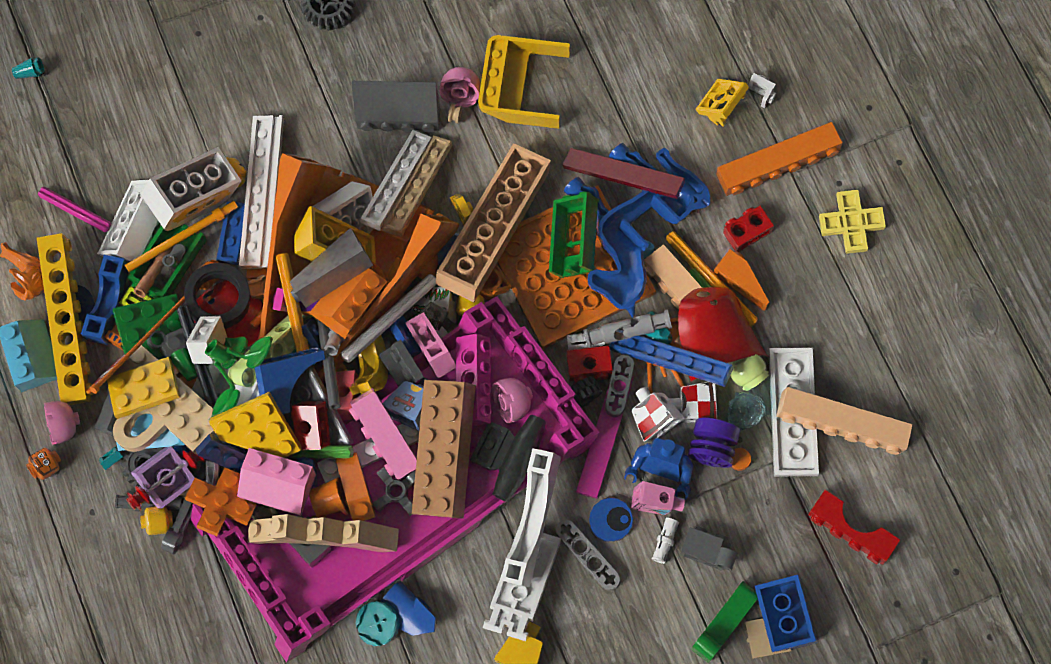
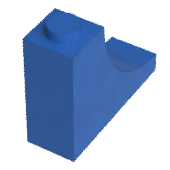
M316 347L264 359L259 366L255 367L259 396L270 392L283 416L285 413H289L290 397L295 382L309 366L325 359L324 350Z

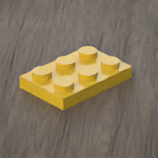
M169 357L107 379L113 412L117 419L180 398L172 361Z

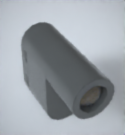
M176 244L171 253L163 257V264L175 270L188 251V248L182 244Z

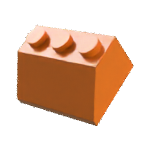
M368 268L322 297L310 311V314L346 339L383 292L388 281Z

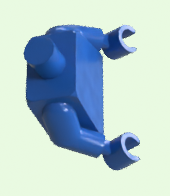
M654 438L652 443L639 446L631 461L632 466L627 467L624 479L626 480L627 475L631 474L634 476L632 483H635L638 477V468H640V470L681 482L675 492V496L678 497L680 491H682L686 495V500L691 491L688 483L691 482L693 463L685 455V448L675 444L670 439L663 440L660 438Z

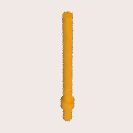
M232 201L222 208H216L211 211L212 214L127 263L125 265L128 272L136 269L213 222L223 220L225 215L238 208L235 201Z

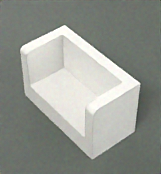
M221 316L199 318L186 342L192 363H214V360L205 354V349L212 340L216 339L224 344L225 338H227Z

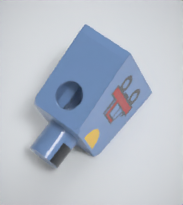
M425 377L417 385L408 381L403 382L383 402L384 407L393 420L418 431L420 430L424 380H429Z

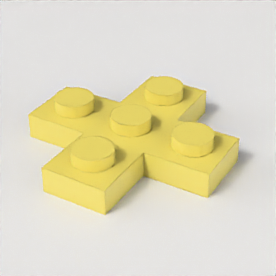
M858 190L837 192L839 212L822 213L819 215L822 236L843 234L846 254L867 252L868 245L865 232L884 230L886 227L883 207L861 209Z

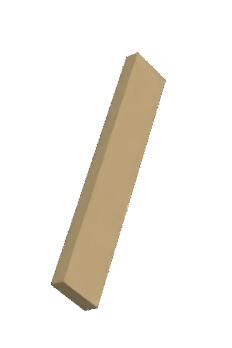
M433 135L384 221L382 231L400 237L403 236L452 147V141Z

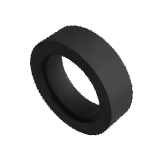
M223 263L204 265L189 277L185 285V303L189 306L195 322H198L200 317L221 316L224 329L238 324L248 312L250 306L249 285L244 275L233 266ZM212 279H224L231 282L239 293L236 305L230 311L223 314L205 312L196 301L197 292L205 282Z

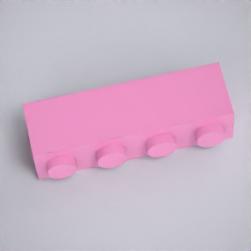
M372 388L350 402L352 408L349 411L355 421L360 419L364 427L361 430L367 440L372 438L375 443L373 449L379 458L384 457L387 462L384 467L389 475H395L397 480L414 471L417 458L374 389Z

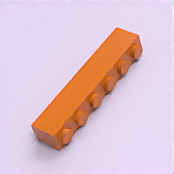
M830 122L721 165L717 168L716 175L726 196L730 194L738 195L745 188L750 186L752 188L758 187L765 180L778 179L785 172L790 171L792 173L799 170L803 165H813L823 157L827 156L830 158L837 155L841 149L842 141L833 123Z

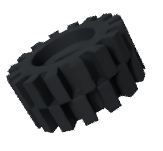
M594 376L586 377L571 386V389L576 394L574 399L581 408L593 402L603 392Z

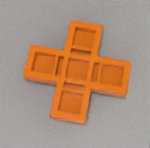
M224 468L216 486L194 478L185 500L205 508L197 524L198 529L218 537L226 517L248 526L257 503L237 497L240 473Z

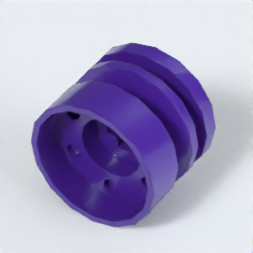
M696 419L693 435L701 440L691 441L690 446L692 448L688 451V457L711 467H732L733 459L731 457L735 456V450L728 446L738 444L740 428L718 419Z

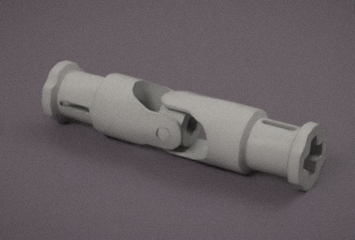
M667 309L663 313L655 315L646 314L634 317L633 319L601 325V328L584 329L587 347L590 348L594 344L602 342L607 344L633 336L645 335L665 327L670 329L672 325ZM622 327L624 331L619 333L616 330Z

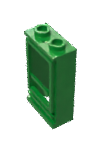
M580 192L579 195L574 196L565 195L553 202L549 273L558 277H571L596 270L594 256L597 211L600 199L592 196L590 192ZM582 211L581 240L568 243L570 214ZM575 245H580V254L568 256V247L573 248Z
M183 224V226L165 231L161 225L143 254L187 229L189 226ZM195 233L178 243L186 246L188 251L164 288L161 290L152 285L148 291L149 297L155 299L172 295L203 245L206 244L207 239L203 233ZM155 257L130 272L127 278L132 283L131 287L135 288Z

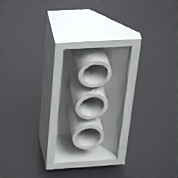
M149 180L131 181L111 227L97 253L102 257L109 255L124 258L129 263L143 254L146 246L152 240L154 228L159 224V221L141 196Z

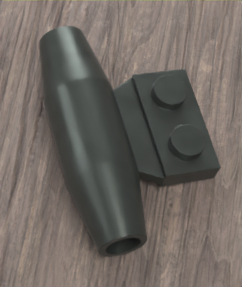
M530 415L516 436L508 428L491 422L487 424L470 461L488 470H499L492 494L498 499L509 502L524 481L532 449H539L546 425V421L542 418Z

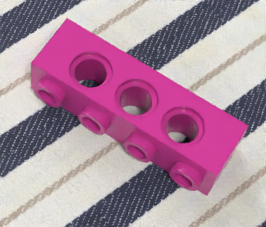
M477 333L456 338V382H467L476 385L472 426L491 423V344L489 337Z

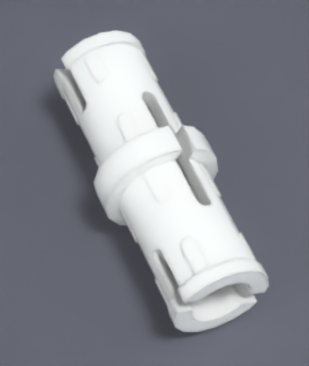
M672 518L665 519L661 534L657 537L658 543L652 557L653 561L665 564L670 547L674 544L673 538L679 525L677 520Z

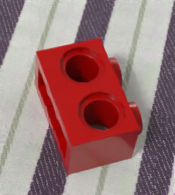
M761 206L755 209L751 207L738 219L734 217L727 221L723 234L733 249L740 252L772 233L774 225ZM751 220H759L761 225H753ZM740 230L744 235L736 236L733 231Z

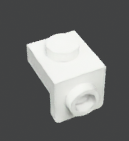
M753 73L749 82V89L764 96L761 107L765 108L767 103L771 104L776 96V92H774L776 84L769 81L763 75Z

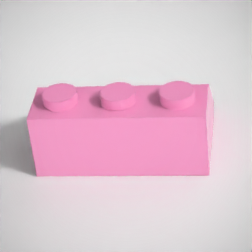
M249 448L241 468L237 497L301 516L316 473L313 466Z

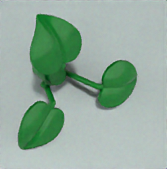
M271 336L256 341L251 346L249 354H244L248 344V340L245 337L225 338V346L216 339L208 344L205 354L215 361L213 365L219 369L230 386V389L225 390L218 397L211 417L234 408L240 397V391L235 390V385L223 368L229 369L239 357L246 359V366L251 369L259 366L270 350L273 340Z

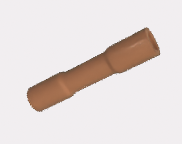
M173 247L156 256L154 263L134 289V293L141 298L146 296L154 284V280L165 266L162 262L163 257L170 254Z

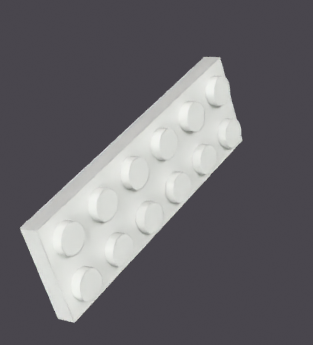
M769 348L774 477L818 476L817 429H806L803 427V424L796 422L793 424L782 421V418L776 417L781 394L787 387L815 395L813 348Z

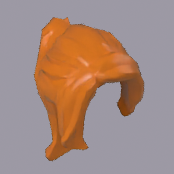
M6 242L1 243L2 253L0 257L8 259L20 269V271L15 268L9 269V272L23 286H19L16 282L11 283V289L15 295L21 300L26 301L42 294L44 286L40 259L36 256L17 252L11 249Z

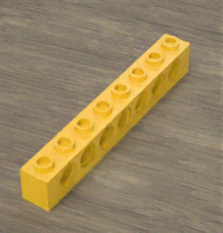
M62 233L38 237L37 244L60 401L68 405L91 402L93 392L86 393V390L92 384L88 382L90 366L85 361L84 354H87V346L85 341H82L81 335L83 322L79 321L78 313L81 312V305L79 300H76L75 292H78V285L76 280H73L72 272L75 271L73 259H70L69 251H72L71 241ZM61 253L60 260L53 262V257ZM63 273L64 279L56 283V277ZM67 294V300L64 303H59L60 296ZM70 314L69 322L63 324L62 318ZM73 335L72 343L66 345V337ZM75 355L76 362L73 365H68V359ZM79 376V383L76 386H72V378Z

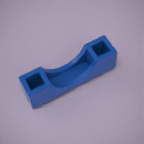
M109 255L103 256L98 274V297L94 308L86 315L81 335L89 342L104 345L109 343L105 335L109 330L112 331L115 322L113 308H117L120 305L119 302L122 298L129 273L125 267L127 261L124 258Z

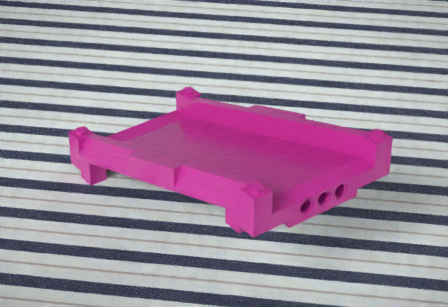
M498 297L484 304L481 302L466 310L458 327L442 337L441 340L456 364L457 337L477 333L490 338L491 422L508 428L516 436L530 415L542 418L546 421V425L538 450L552 452L561 456L560 464L569 457L572 460L587 451L600 432L575 401L574 396L576 394L525 326L520 327ZM423 352L413 358L425 378L436 381H456V368L438 378ZM389 374L385 387L375 392L383 403L398 386ZM506 378L520 380L526 387L528 386L531 389L533 395L528 413L520 420L506 423L500 416L498 410H502L499 402H494L492 394L493 383ZM355 419L342 420L354 442L350 444L352 447L367 440L361 430L364 426L360 419L357 421ZM393 420L394 423L396 424V426L402 424V423H399V422ZM487 424L472 426L464 519L416 514L410 516L400 503L391 502L381 512H378L374 507L376 517L365 520V522L399 529L397 551L376 552L330 545L332 551L311 568L289 543H248L250 521L248 526L226 517L218 537L198 529L197 524L205 508L193 504L191 513L192 523L202 537L206 534L210 536L277 636L274 645L286 663L303 653L309 643L400 578L401 581H404L475 530L485 516L505 503V501L492 495L499 470H488L470 461ZM418 442L409 446L416 458ZM292 455L285 457L286 459L297 461V458H293ZM384 458L362 468L373 503L386 494V484L377 474L387 464ZM315 461L318 486H320L325 481L317 465L318 462ZM409 474L399 479V481H403ZM395 475L391 476L393 480H397ZM527 475L513 496L527 487ZM414 486L408 489L407 496L412 504ZM394 487L391 495L399 497L403 492L402 487ZM309 496L302 512L304 518L307 516L311 518L316 515ZM276 509L279 515L289 514L298 516L297 514ZM339 512L325 517L343 522L353 521L351 513L345 515Z

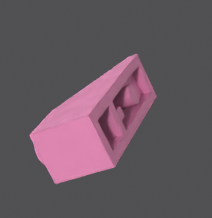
M424 312L405 323L438 378L456 368V364Z

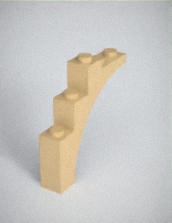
M285 514L272 516V518L250 520L248 543L319 544L376 552L397 551L399 529L361 520L343 522L325 517L307 519Z

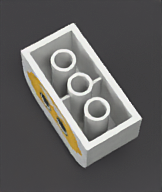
M219 147L150 178L141 196L164 230L169 231L223 204L232 196L241 183V179Z

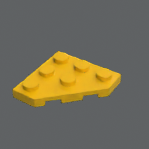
M270 392L211 417L209 420L210 425L221 441L282 458L301 451L300 443Z

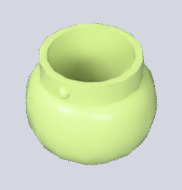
M755 354V356L732 362L734 369L730 376L738 386H743V390L748 391L769 376V371L765 370L766 364L760 355Z

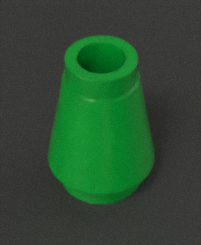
M186 347L171 354L173 365L187 381L198 377Z

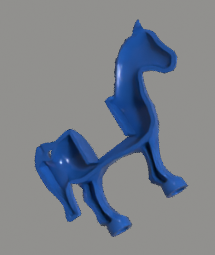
M624 143L616 146L609 154L611 159L657 170L642 159L637 151H630ZM667 148L659 150L656 153V158L668 174L685 179L678 199L643 190L631 200L618 205L612 210H607L600 199L598 190L595 187L586 186L579 177L570 181L564 189V192L570 196L579 195L580 192H590L592 196L600 199L597 211V236L603 248L613 258L618 270L604 271L596 269L590 271L588 274V285L594 291L602 294L618 309H626L632 318L635 315V302L643 295L647 282L643 253L649 244L630 224L650 208H653L666 221L677 224L686 218L692 210L703 209L710 204L708 187L693 172L675 162Z

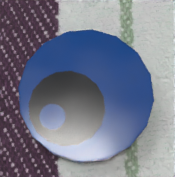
M616 498L600 500L592 508L589 518L591 531L597 538L605 542L622 540L629 534L633 522L631 509L625 502Z

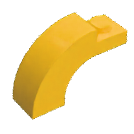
M381 335L358 355L360 374L358 379L349 387L352 396L359 393L362 395L372 388L374 391L382 390L386 385L388 370L379 357V354L386 350Z

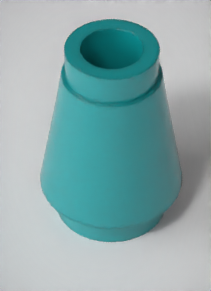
M32 57L16 67H12L15 79L39 77L45 72L43 62L39 57Z

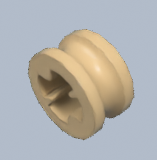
M451 104L448 122L455 121V123L459 124L462 106L455 107V104Z

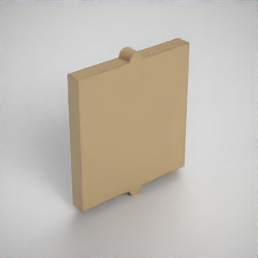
M763 618L745 622L748 636L746 641L750 645L753 659L791 652V649L778 652L771 651Z

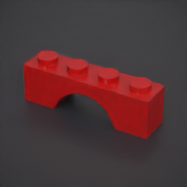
M824 490L808 514L811 517V521L822 527L824 525L830 529L829 533L838 539L842 537L848 541L849 547L857 552L861 550L867 554V558L871 562L883 565L900 539L882 527L869 533L854 530L844 519V502L827 490Z

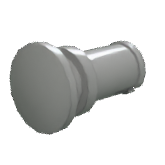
M329 328V339L324 347V351L328 355L335 356L345 339Z

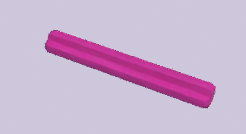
M45 186L41 187L38 192L40 198L103 232H108L111 227V223L108 220Z

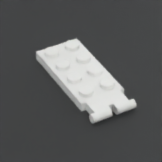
M543 533L530 588L501 581L500 577L490 605L493 612L490 621H484V629L502 634L504 628L507 627L509 628L507 636L523 641L527 640L528 632H525L528 621H534L561 543V538Z

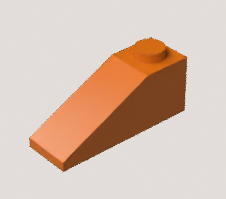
M729 249L715 267L714 273L722 282L765 311L769 305V300L751 267L741 253L733 252Z
M354 452L353 457L335 458L352 520L365 521L376 517L357 452Z

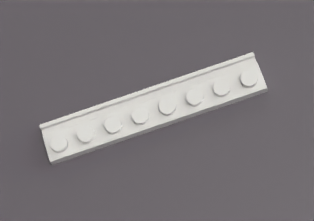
M273 115L253 116L239 267L241 269H262L268 267L284 126L282 115H279V117H274Z

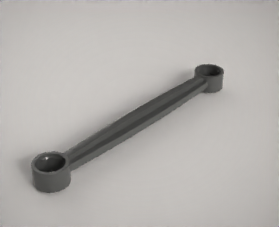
M205 458V462L201 463V467L195 475V478L202 481L206 480ZM184 499L172 529L168 530L161 544L162 550L172 554L177 553L183 541V533L191 520L194 503Z

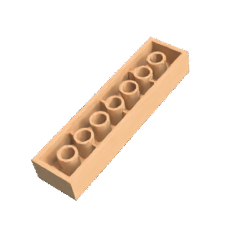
M513 143L437 270L436 285L475 302L548 176L551 160Z

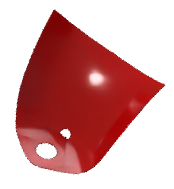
M225 280L210 287L196 301L201 309L207 313L223 314L230 311L236 305L239 293L231 282ZM214 290L209 297L203 299L208 292ZM250 296V306L245 317L238 324L225 329L227 338L245 337L248 340L247 347L259 340L261 324L256 329L249 325L263 309V303L259 299H251ZM214 298L215 302L209 304L208 302Z
M726 287L697 288L680 301L678 329L682 349L725 363L755 356V354L769 357L756 338L736 294L731 289ZM709 292L710 295L706 297H699L697 296V293ZM717 300V304L712 305L710 301ZM689 376L690 381L696 379L695 377Z

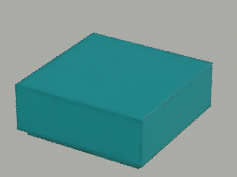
M113 447L99 458V462L107 470L120 460L123 455L118 451L117 447Z

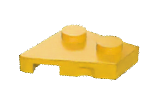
M455 194L449 198L464 226L474 209L470 202L466 203L463 196Z

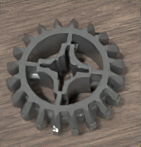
M339 0L301 1L302 13L305 15L308 22L311 21L313 27L318 25L320 30L326 26L328 31L331 26H334L335 29L338 28V24L344 26V20L350 21V14H354L353 7L356 5L355 0H344V2H339ZM313 5L321 10L320 14L313 9Z

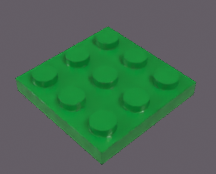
M176 294L113 308L124 355L178 303ZM177 310L157 330L167 335L181 329L182 325ZM151 336L153 344L161 345L162 340L160 336ZM147 340L142 344L158 360L163 359L160 350L150 348L147 345Z

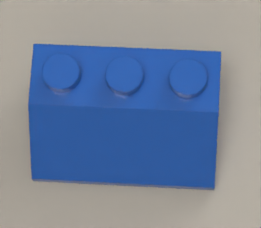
M799 575L755 586L772 652L819 643L802 579Z

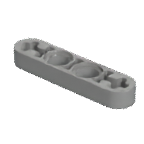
M569 520L559 522L556 528L558 538H561L564 545L602 588L608 591L615 590L620 582V577L615 569L573 522ZM562 526H565L566 528L570 526V533L573 537L576 534L579 535L578 537L573 539L571 544L567 542L570 541L571 538L567 534H561ZM576 542H585L587 545L586 551L583 553L575 551L574 545ZM595 557L600 559L602 563L601 567L596 570L589 566L590 559ZM606 566L608 570H606L605 573L609 577L615 576V584L612 585L609 583L606 585L605 576L601 574V576L598 577L596 574L601 573Z

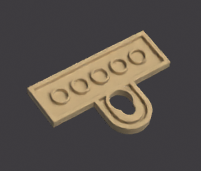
M141 345L111 376L158 361V359ZM175 375L180 398L117 419L113 427V436L123 449L137 452L149 447L168 429L193 453L197 454L195 449L209 434L216 435L209 423L213 408ZM143 414H151L153 416L151 425L140 435L132 436L131 430L135 426L137 418Z

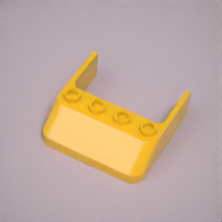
M501 35L492 36L487 42L478 98L480 110L507 123L559 129L560 115L521 111L529 56L541 54L570 58V44Z

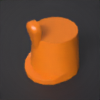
M338 477L310 490L309 498L316 514L311 518L326 517L327 515L339 512L345 515L350 514L342 482Z

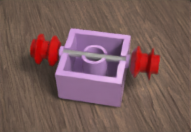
M172 446L164 447L131 472L141 487L136 486L134 494L127 493L129 496L126 499L128 504L134 510L138 508L141 511V504L144 502L150 504L151 499L157 508L165 507L190 488L195 477L187 467L196 469V463L198 461L204 463V458L192 451L186 452L183 450V459L181 460Z

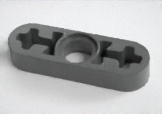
M620 355L614 363L605 404L607 414L612 417L622 415L625 410L634 368V361L628 355ZM627 361V365L630 367H626L624 376L620 375L621 366L618 364ZM620 380L626 384V388L623 391H617L614 389L613 384ZM615 396H618V406L621 408L612 411V407L609 404L613 405Z

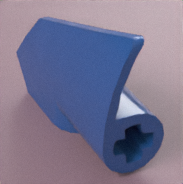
M401 581L396 583L381 599V601L388 603L395 609L399 618V629L412 636L435 632L436 617L430 612L432 609L424 600L416 597Z

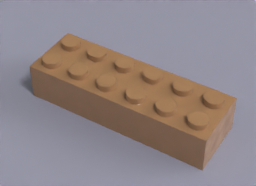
M424 380L412 514L464 519L476 388L474 384L456 381Z

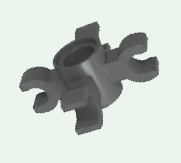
M383 467L377 474L386 484V494L372 503L378 512H381L391 502L400 503L411 516L412 503L407 496L408 489L414 486L415 471L409 474L403 481L393 480ZM396 486L403 489L399 497L391 495L392 489Z

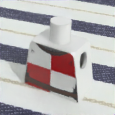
M704 382L683 386L680 388V398H669L685 419L682 422L695 424L698 418L717 419L716 387L714 383Z
M643 387L635 393L640 403L632 409V413L644 442H652L654 438L662 437L685 419L664 393L650 394L647 387Z

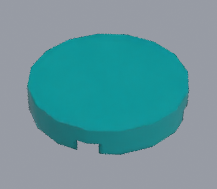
M383 601L370 602L364 605L356 618V628H358L360 638L372 646L386 645L391 642L399 629V618L395 609Z

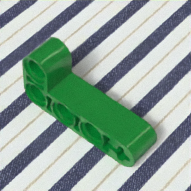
M742 581L692 646L691 650L709 663L758 599L756 590Z

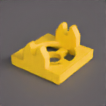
M717 79L696 108V111L700 115H706L714 124H720L724 127L728 116L741 98L744 99L749 86L746 82ZM721 94H725L722 99L717 100ZM725 101L727 102L724 108L717 109L720 104Z

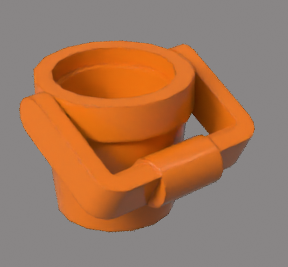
M497 264L480 291V295L485 300H490L496 295L507 293L512 287L508 278Z

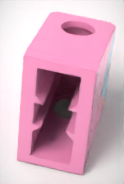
M642 481L634 487L630 509L666 515L672 510L682 512L685 499L675 497V489Z

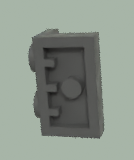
M401 340L379 354L398 387L405 381L415 384L424 377Z

